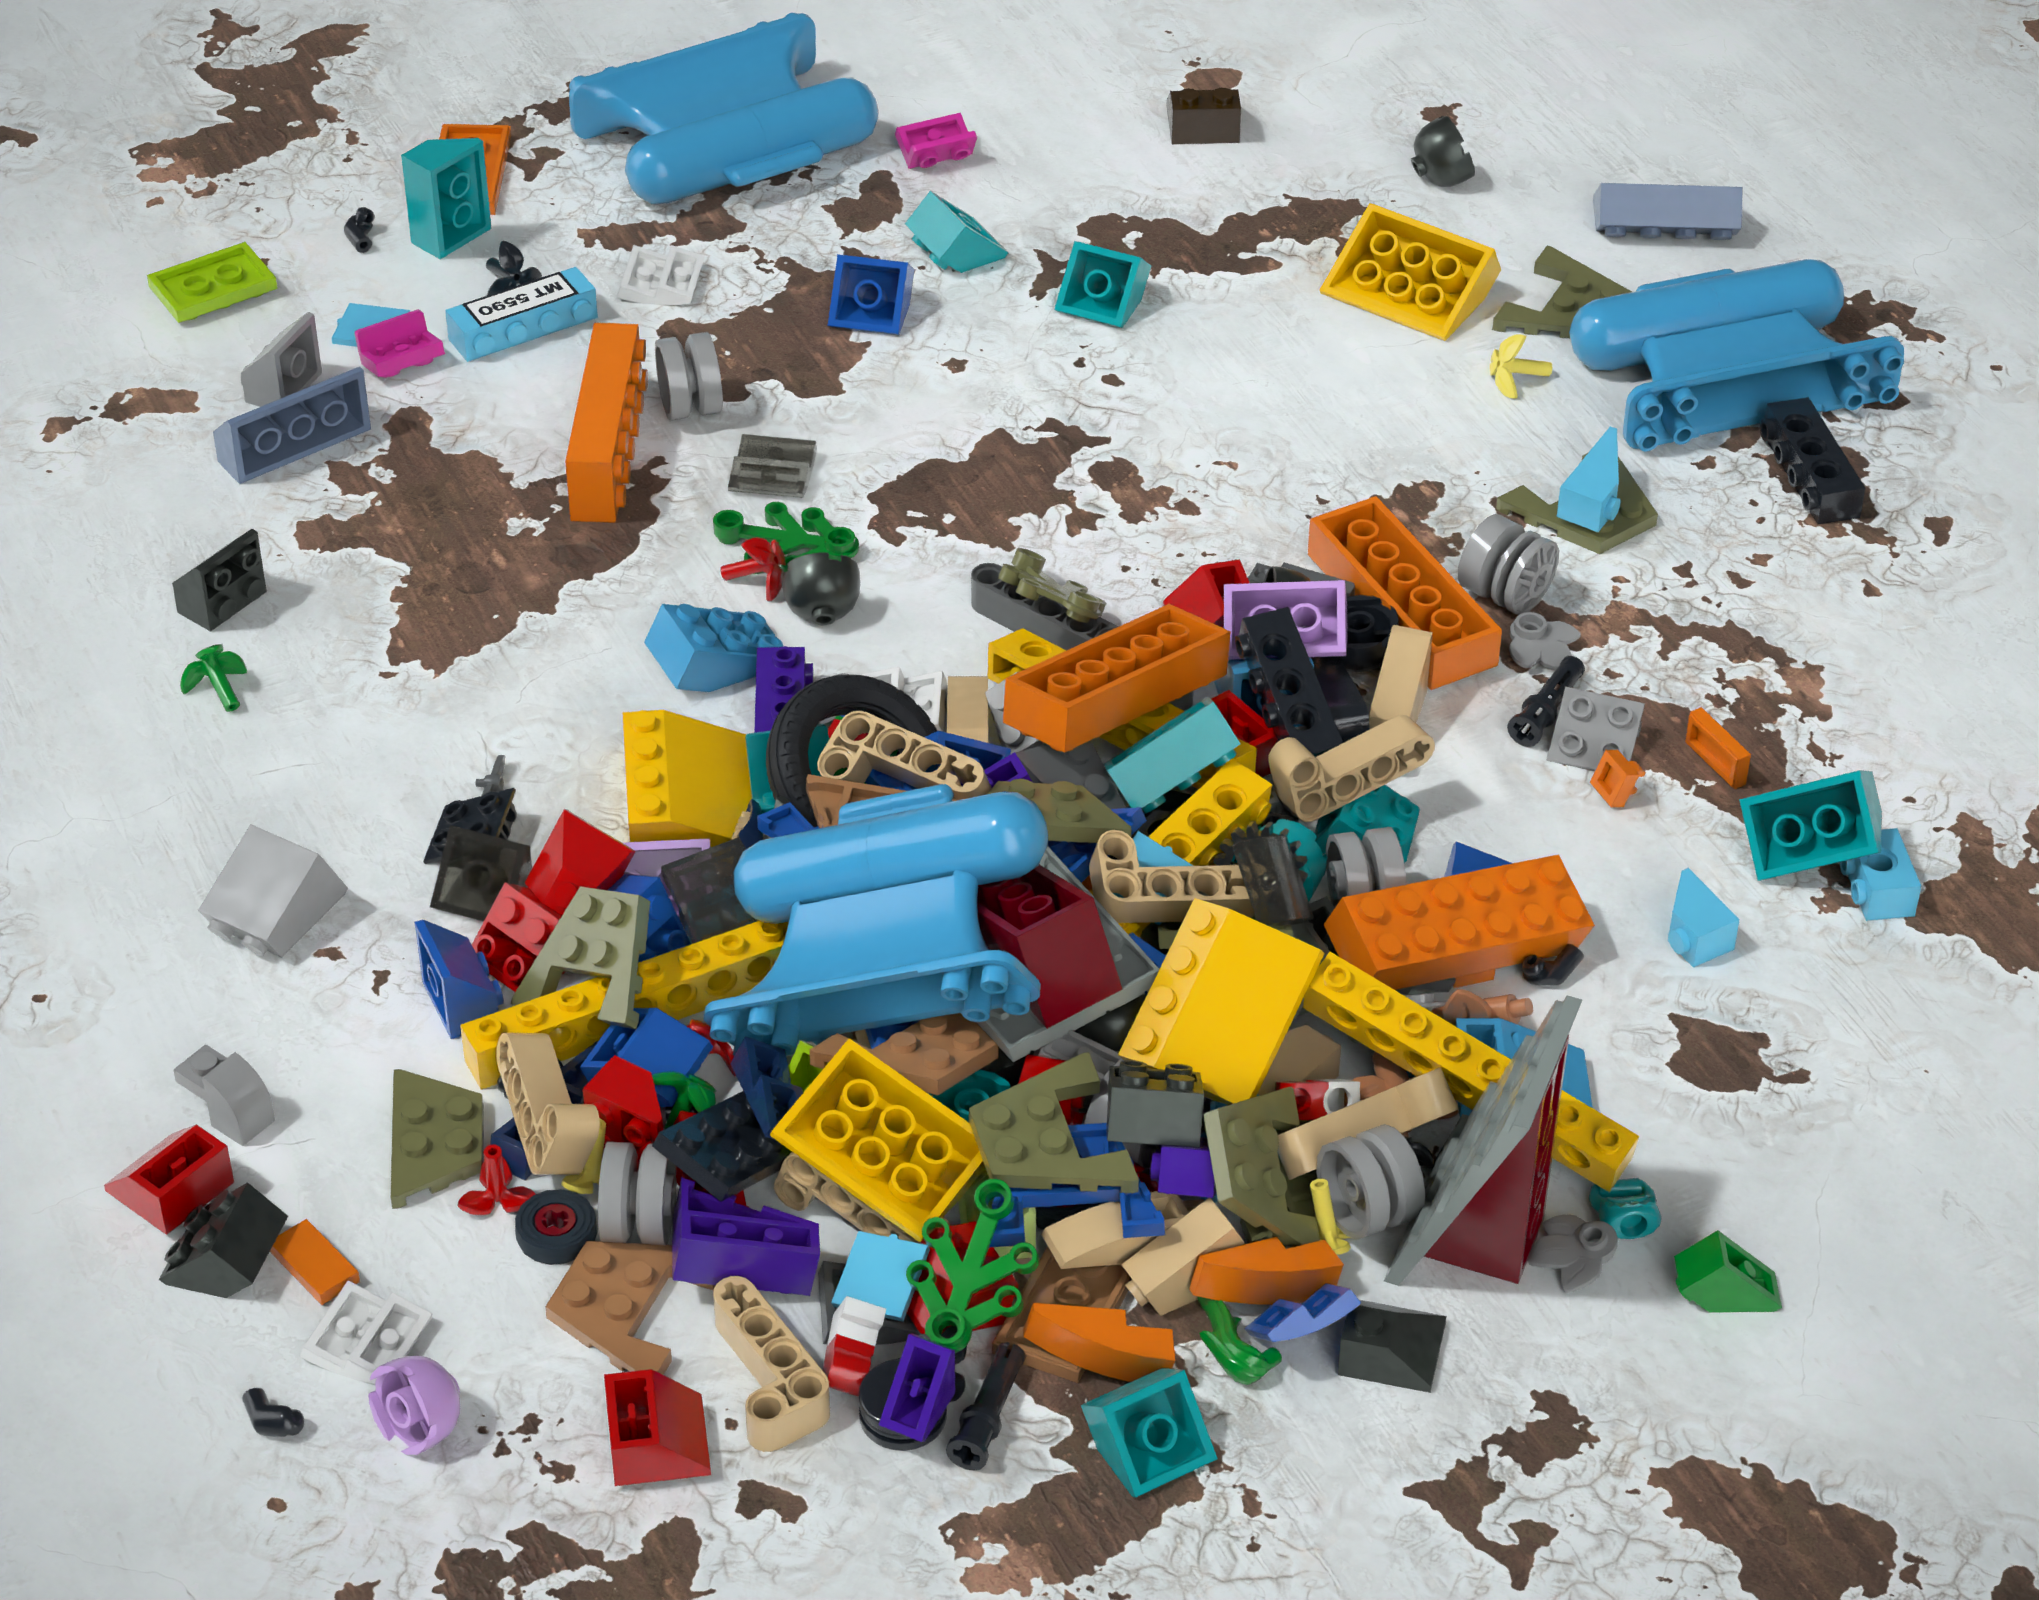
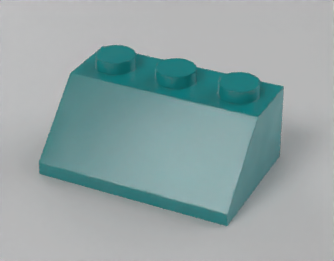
M479 138L426 140L401 155L412 244L441 260L492 229L483 140Z
M1206 697L1103 765L1130 807H1141L1146 814L1164 803L1166 799L1163 794L1175 786H1178L1180 791L1197 782L1201 778L1199 771L1209 764L1213 763L1215 768L1234 758L1237 755L1234 748L1241 743L1214 701Z
M1858 770L1739 799L1758 881L1881 853L1882 810L1873 771Z

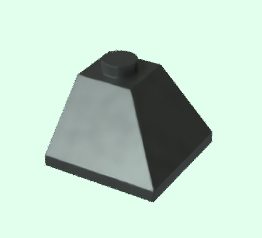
M1360 1300L1361 1304L1346 1316L1340 1343L1338 1375L1431 1393L1447 1316Z

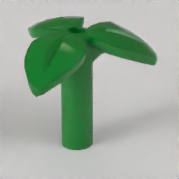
M223 644L212 645L199 651L195 656L200 660L188 664L185 668L180 682L181 692L183 694L188 693L206 675L209 677L225 711L231 712L240 706V702L225 674H246L247 668L243 659L236 653L231 651L222 652L224 650Z
M676 1071L659 1072L652 1075L654 1085H671L675 1087L678 1094L663 1130L673 1125L680 1111L690 1112L692 1106H694L699 1113L716 1104L715 1094L717 1090L702 1078L689 1074V1077H687L683 1073Z

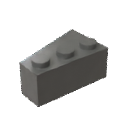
M1091 740L1065 753L1052 749L1048 744L1016 752L1033 783L1053 784L1057 781L1071 782L1085 787L1110 809L1126 808ZM1111 855L1109 856V858H1111V859L1118 860V859H1117L1116 857H1114V856H1111Z

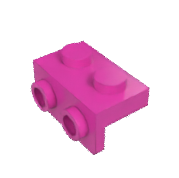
M961 112L896 128L895 132L908 169L915 167L928 168L937 162L949 159L962 160L973 154L977 141L975 131L968 132Z
M419 309L358 329L354 333L361 364L377 377L395 376L400 373L401 369L413 365L423 366L430 364L434 360L433 358L445 354L442 340L427 330L424 313Z

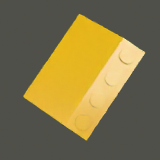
M1369 203L1321 286L1320 293L1446 341L1485 300L1501 272V267L1494 248Z
M666 710L622 712L630 842L710 839L711 855L729 854L732 836L736 831L735 827L739 823L738 820L742 812H746L749 801L752 799L745 741L746 734Z
M1194 898L1118 1055L1124 1061L1144 1062L1149 1069L1165 1070L1167 1064L1191 1066L1193 1068L1192 1072H1200L1204 1097L1226 1105L1254 1098L1261 1088L1325 953L1319 948L1232 909Z
M850 1038L770 1133L772 1138L918 1242L924 1239L922 1235L924 1223L933 1217L943 1218L963 1197L985 1169L969 1122Z

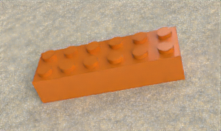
M594 323L565 460L570 521L616 523L619 507L625 508L626 485L623 484L630 483L631 464L628 460H634L635 438L633 437L639 436V414H643L644 394L642 391H647L648 370L642 369L641 362H645L646 340L639 339L638 324Z
M1377 496L1310 518L1308 556L1326 575L1354 583L1355 595L1375 596L1381 599L1383 606L1388 607L1390 610L1391 606L1394 607L1399 619V626L1433 632L1428 676V688L1430 690L1498 666L1502 629Z
M1167 604L1005 679L1003 723L1019 730L1025 736L1036 738L1050 745L1056 751L1064 753L1071 751L1077 746L1098 738L1102 734L1125 725L1148 712H1152L1227 675L1231 631L1171 604Z
M1559 854L1342 897L1324 923L1326 931L1340 958L1394 990L1521 964L1530 955H1536L1537 958L1542 957L1543 959L1558 956L1567 944H1572L1578 948L1595 926Z

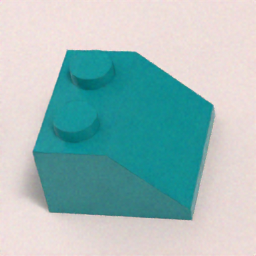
M929 191L905 223L915 234L911 239L928 252L930 250L932 253L929 258L944 270L950 266L963 273L1004 259L1009 253L973 216L932 191Z
M1074 241L1054 310L1123 328L1142 300L1152 266L1141 257Z
M1161 1368L1081 1405L1097 1450L1132 1497H1138L1218 1459L1185 1370Z

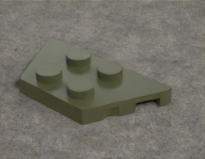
M1014 779L1011 782L998 781L988 792V794L1004 791L1018 792L1035 802L1047 822L1048 841L1097 843L1100 836L1110 830H1120L1131 837V826L1082 785H1075L1067 781L1047 784L1033 783L1026 779Z
M394 1069L391 1204L392 1209H398L407 1205L406 1197L428 1188L431 1194H434L449 1187L451 1183L457 1180H466L480 1174L483 1164L484 1105L481 1093L402 1069Z

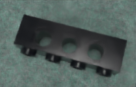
M1810 398L1767 403L1765 418L1760 422L1761 437L1770 445L1776 462L1784 468L1791 487L1796 488L1802 499L1803 507L1805 510L1810 511L1817 525L1860 518L1866 488Z
M1289 607L1242 618L1239 635L1235 636L1236 650L1240 659H1246L1250 669L1248 672L1250 686L1255 694L1259 693L1264 704L1262 706L1263 718L1266 726L1269 729H1274L1277 737L1276 743L1287 737L1295 738L1315 757L1343 744ZM1266 656H1276L1280 660H1270ZM1279 690H1289L1293 695H1285ZM1301 724L1307 727L1308 729L1300 730L1295 728L1293 725Z

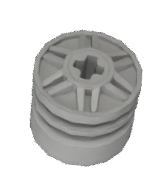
M1493 514L1479 524L1470 536L1458 565V581L1462 587L1481 597H1492L1495 604L1506 607L1508 611L1519 615L1529 612L1547 592L1557 570L1560 550L1554 541L1541 537L1540 534L1533 531L1525 532L1522 525L1502 515Z

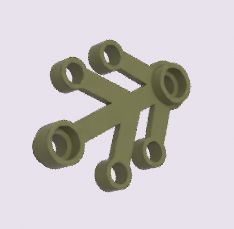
M1017 548L1011 562L1014 566L1003 564L998 578L1006 583L1018 586L1016 592L1021 596L1032 600H1038L1040 595L1045 596L1067 608L1066 614L1069 617L1084 623H1088L1090 618L1098 619L1099 616H1102L1107 603L1098 597L1088 594V588L1075 581L1067 580L1065 585L1061 586L1042 571L1046 559L1040 554L1028 549Z

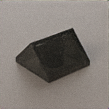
M450 825L430 907L484 921L505 882L528 888L525 881L532 870L530 845Z

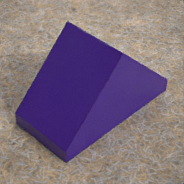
M912 1333L908 1335L879 1426L917 1441L925 1442L955 1394L954 1349Z

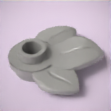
M1521 613L1510 626V637L1513 641L1510 644L1509 652L1513 660L1521 667L1530 668L1539 662L1543 667L1556 670L1564 657L1572 656L1567 644L1578 640L1581 637V633L1565 622H1546V619L1538 613Z
M1558 1215L1543 1222L1547 1236L1542 1237L1534 1244L1530 1251L1528 1262L1531 1266L1561 1269V1282L1564 1292H1575L1599 1278L1602 1264L1608 1262L1614 1256L1618 1247V1237L1614 1228L1606 1222H1585L1574 1215ZM1593 1239H1599L1596 1242H1589Z

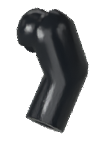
M366 207L358 208L356 215L351 216L344 226L346 237L360 253L367 252L372 246V241L367 234L373 227L372 222L375 219V215L372 210Z
M1567 944L1554 961H1544L1542 957L1537 958L1536 955H1530L1522 962L1523 977L1532 985H1560L1584 959V954L1576 946Z
M252 1388L243 1394L242 1401L251 1424L258 1434L285 1437L287 1435H297L303 1429V1414L297 1409L291 1410L288 1406L270 1405L267 1395L262 1388Z

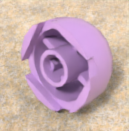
M405 1356L379 1366L371 1374L370 1381L377 1378L375 1382L376 1390L368 1394L374 1421L382 1435L389 1442L396 1435L409 1446L400 1452L406 1455H418L444 1440L456 1426L460 1414L459 1386L456 1379L438 1362L424 1356Z

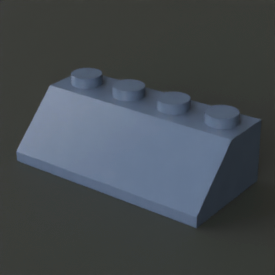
M1601 183L1593 195L1596 231H1605V236L1624 237L1626 232H1640V237L1659 238L1661 233H1675V238L1695 239L1697 234H1711L1710 239L1730 240L1732 235H1737L1742 229L1743 187Z
M359 366L227 420L213 431L217 461L241 484L371 430L364 370Z

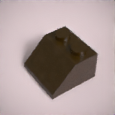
M1187 88L1181 91H1170L1166 107L1172 145L1240 143L1241 104L1238 89L1194 90Z

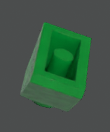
M1719 1230L1674 1256L1678 1275L1676 1277V1285L1679 1292L1688 1301L1693 1300L1709 1313L1775 1312L1782 1308L1775 1272Z

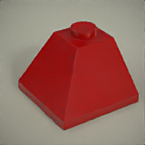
M564 809L529 873L525 884L542 904L563 915L580 886L608 890L623 876L636 851L571 811Z

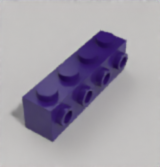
M757 647L754 733L771 731L773 723L784 705L798 691L814 682L813 663H806L805 647Z

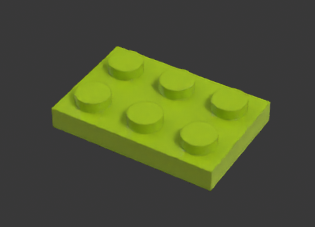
M246 242L147 275L149 288L178 323L193 320L200 315L227 308L232 304L249 298L259 297L264 293L277 289L276 277Z

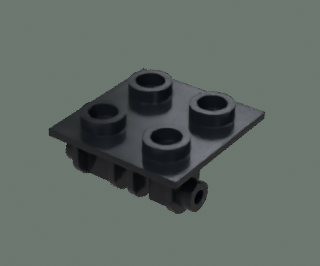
M510 788L499 792L491 791L483 796L464 801L456 800L445 805L423 860L424 864L473 853L478 860L479 866L484 869H491L493 866L498 865L501 860L502 848L507 844L511 833V826L517 817L515 806L512 803L516 789Z

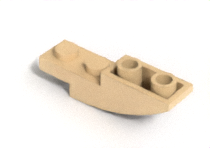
M1158 1191L1150 1192L1152 1203L1157 1211H1161L1164 1217L1165 1231L1205 1201L1204 1199L1182 1201L1177 1194L1158 1193ZM1107 1202L1081 1211L1046 1227L1041 1234L1061 1269L1120 1265L1158 1237L1123 1238L1120 1202Z

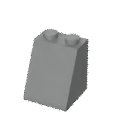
M250 824L198 911L210 922L207 928L217 936L230 940L233 935L241 939V943L256 954L264 956L266 951L282 958L345 895L348 887L318 853Z

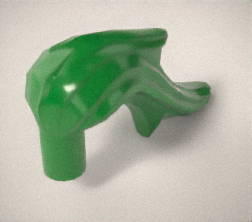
M1197 1296L1213 1329L1212 1332L1201 1331L1200 1337L1227 1375L1235 1382L1245 1385L1255 1383L1269 1370L1281 1363L1282 1356L1278 1349L1270 1347L1261 1353L1258 1349L1240 1339L1237 1328L1242 1319L1233 1317L1222 1300L1218 1301Z

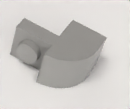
M205 1044L173 1069L175 1081L207 1102L211 1126L241 1146L246 1145L275 1121L271 1097L264 1082L254 1068L236 1052L227 1058Z

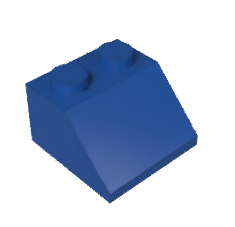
M837 254L828 326L900 335L910 306L915 269L908 262Z
M423 919L415 921L422 983L450 1039L460 1037L461 1024L499 1011L498 1006L504 1004L500 985L496 979L490 981L488 977L489 968L485 956L482 952H475L468 937Z

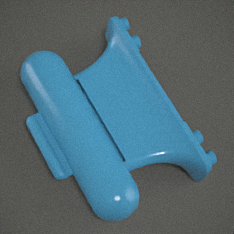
M789 13L784 18L768 23L762 21L754 27L747 28L745 31L651 59L632 62L619 67L610 66L602 72L589 76H576L569 84L570 123L573 132L578 137L589 139L626 127L637 129L648 135L631 147L626 159L625 173L633 192L651 204L674 202L728 184L740 187L817 163L822 160L824 154L860 144L873 134L879 110L876 99L868 86L852 77L837 78L804 89L801 87L796 76L808 72L814 65L816 58L815 23L804 13Z
M1803 259L1735 272L1732 269H1722L1639 286L1636 292L1594 299L1582 306L1574 316L1569 331L1573 352L1579 361L1592 370L1611 371L1647 364L1651 372L1652 382L1641 384L1629 393L1626 400L1623 437L1627 444L1632 448L1642 451H1651L1657 445L1672 442L1682 445L1700 435L1759 424L1765 418L1767 403L1809 397L1818 412L1842 408L1856 410L1863 404L1877 401L1887 404L1894 401L1899 395L1898 385L1904 364V347L1893 336L1842 344L1827 338L1818 331L1834 322L1844 303V288L1834 268L1822 260Z
M939 784L846 803L839 810L838 825L760 840L743 851L734 869L735 895L747 914L763 923L779 924L789 922L779 956L772 969L760 983L742 995L715 1000L705 1006L704 1021L711 1027L710 1037L716 1041L728 1042L733 1045L734 1056L745 1037L785 1049L786 1056L795 1053L800 1040L805 1042L816 1041L836 1033H848L961 1013L964 1018L973 1022H984L990 1018V1010L1002 1008L1005 1012L1012 1015L1028 1013L1030 1002L1036 1001L1040 996L1041 983L1012 954L1005 951L989 950L979 927L977 892L978 885L1019 878L1039 866L1048 846L1047 822L1037 804L1018 792L1006 791L952 801L954 797L952 788L946 784Z

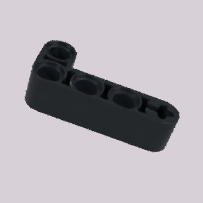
M1337 656L1310 657L1343 743L1370 730L1367 705L1340 658Z

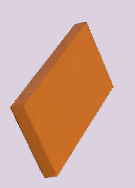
M442 124L439 139L479 138L483 140L490 215H495L512 136L511 126Z

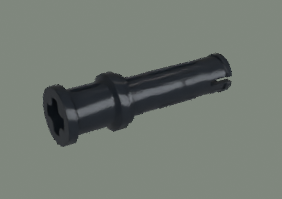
M1575 656L1564 657L1559 667L1546 681L1538 694L1530 695L1522 704L1521 713L1515 714L1509 720L1507 725L1508 733L1516 743L1526 747L1535 746L1543 736V729L1554 723L1557 717V707L1562 702L1565 687L1572 688L1585 672V666L1579 658ZM1559 684L1560 688L1556 691L1554 688ZM1539 708H1542V712L1539 715H1537V710ZM1529 724L1530 727L1526 733H1522L1524 727Z
M1009 1342L998 1345L995 1357L974 1404L966 1407L961 1413L959 1419L960 1430L957 1436L949 1440L946 1448L947 1456L958 1467L975 1471L982 1469L988 1461V1446L991 1440L998 1437L1002 1428L999 1415L1020 1367L1026 1358L1023 1349L1016 1344L1013 1345L1008 1358L1005 1355L1009 1348Z

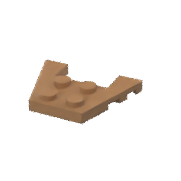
M961 1013L921 1019L902 1032L891 1035L890 1039L873 1049L859 1044L926 1093L935 1095L943 1093L998 1058V1045L977 1022L967 1020ZM836 1033L809 1049L810 1065L824 1069L827 1062L829 1063L849 1038Z
M586 1241L545 1306L547 1319L586 1347L594 1346L609 1357L610 1364L622 1372L625 1369L629 1372L652 1369L664 1375L672 1362L671 1349L635 1338L634 1335L668 1278L672 1277V1245ZM700 1283L694 1284L713 1291L714 1287L716 1286Z

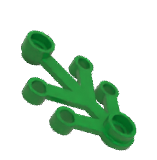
M771 502L765 506L766 523L770 526H779L782 530L744 524L742 514L735 510H722L713 517L714 535L723 544L737 543L740 538L751 539L758 537L766 539L769 543L776 539L784 555L802 548L812 549L798 556H785L786 565H781V569L784 572L788 571V563L791 560L806 554L825 552L829 553V559L841 561V555L853 558L859 552V540L854 532L846 527H833L825 519L823 510L816 507L803 510L801 514V527L788 513L787 506L784 503ZM806 531L817 532L820 536L807 534ZM747 552L744 554V560L752 558Z
M988 1179L982 1182L975 1191L974 1199L980 1216L963 1262L951 1241L952 1232L944 1219L940 1217L930 1218L922 1227V1235L929 1247L935 1249L953 1285L947 1305L935 1286L936 1273L929 1262L916 1260L908 1266L906 1271V1277L910 1286L914 1290L919 1291L930 1313V1317L925 1325V1334L931 1341L954 1349L955 1353L968 1345L972 1336V1329L1000 1315L1009 1318L1015 1317L1021 1313L1024 1307V1300L1020 1291L1011 1285L1002 1286L996 1291L994 1298L967 1310L972 1294L1015 1272L1030 1274L1039 1265V1256L1035 1247L1030 1243L1021 1242L1014 1245L1010 1253L983 1266L999 1219L1008 1216L1014 1206V1197L1009 1186L999 1179ZM994 1197L1004 1199L1003 1205L998 1209L988 1207L989 1201ZM942 1227L945 1229L944 1235L941 1238L932 1239L929 1237V1233L933 1228ZM1029 1252L1032 1254L1030 1262L1024 1265L1016 1262L1019 1254ZM919 1270L929 1271L928 1278L923 1282L913 1280L915 1273ZM1014 1295L1017 1297L1015 1305L1009 1308L1001 1306V1301L1005 1296ZM950 1325L957 1327V1333L952 1338L941 1336L942 1330Z

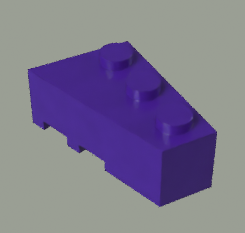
M681 1177L672 1218V1280L693 1284L716 1285L723 1278L740 1276L748 1279L757 1290L810 1296L820 1258L818 1223L765 1205L761 1212L735 1203V1195L721 1202L713 1195L695 1190L694 1181Z

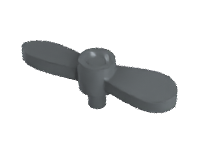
M505 755L497 756L490 775H486L484 779H476V787L485 788L481 796L491 791L499 792L503 790L504 780L502 773L505 765Z

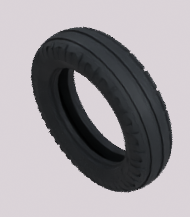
M847 674L820 679L798 691L777 715L768 738L766 768L768 782L775 801L777 797L783 795L813 827L818 826L806 791L808 774L812 775L808 760L810 738L815 727L824 719L847 715L853 711H864L922 737L937 732L927 713L902 690H898L897 687L880 679L864 675ZM898 749L899 753L901 754L904 749Z

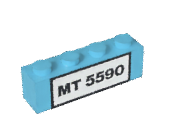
M577 267L445 310L448 339L467 362L598 318L596 289Z

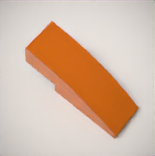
M1273 1237L1199 1256L1189 1290L1194 1296L1225 1302L1273 1305L1278 1299L1303 1303L1324 1284L1337 1286L1344 1264L1325 1239L1286 1249L1278 1237Z
M1033 1303L1023 1328L1024 1338L1047 1352L1084 1369L1128 1382L1135 1381L1161 1368L1172 1369L1176 1361L1173 1329L1127 1326L1126 1312L1122 1309Z

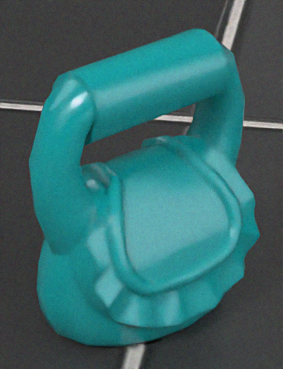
M1639 1178L1618 1179L1610 1193L1596 1184L1591 1186L1588 1198L1590 1204L1598 1213L1599 1221L1606 1222L1614 1228L1618 1239L1642 1238L1654 1233L1660 1226L1662 1218L1656 1205L1657 1200L1654 1190Z

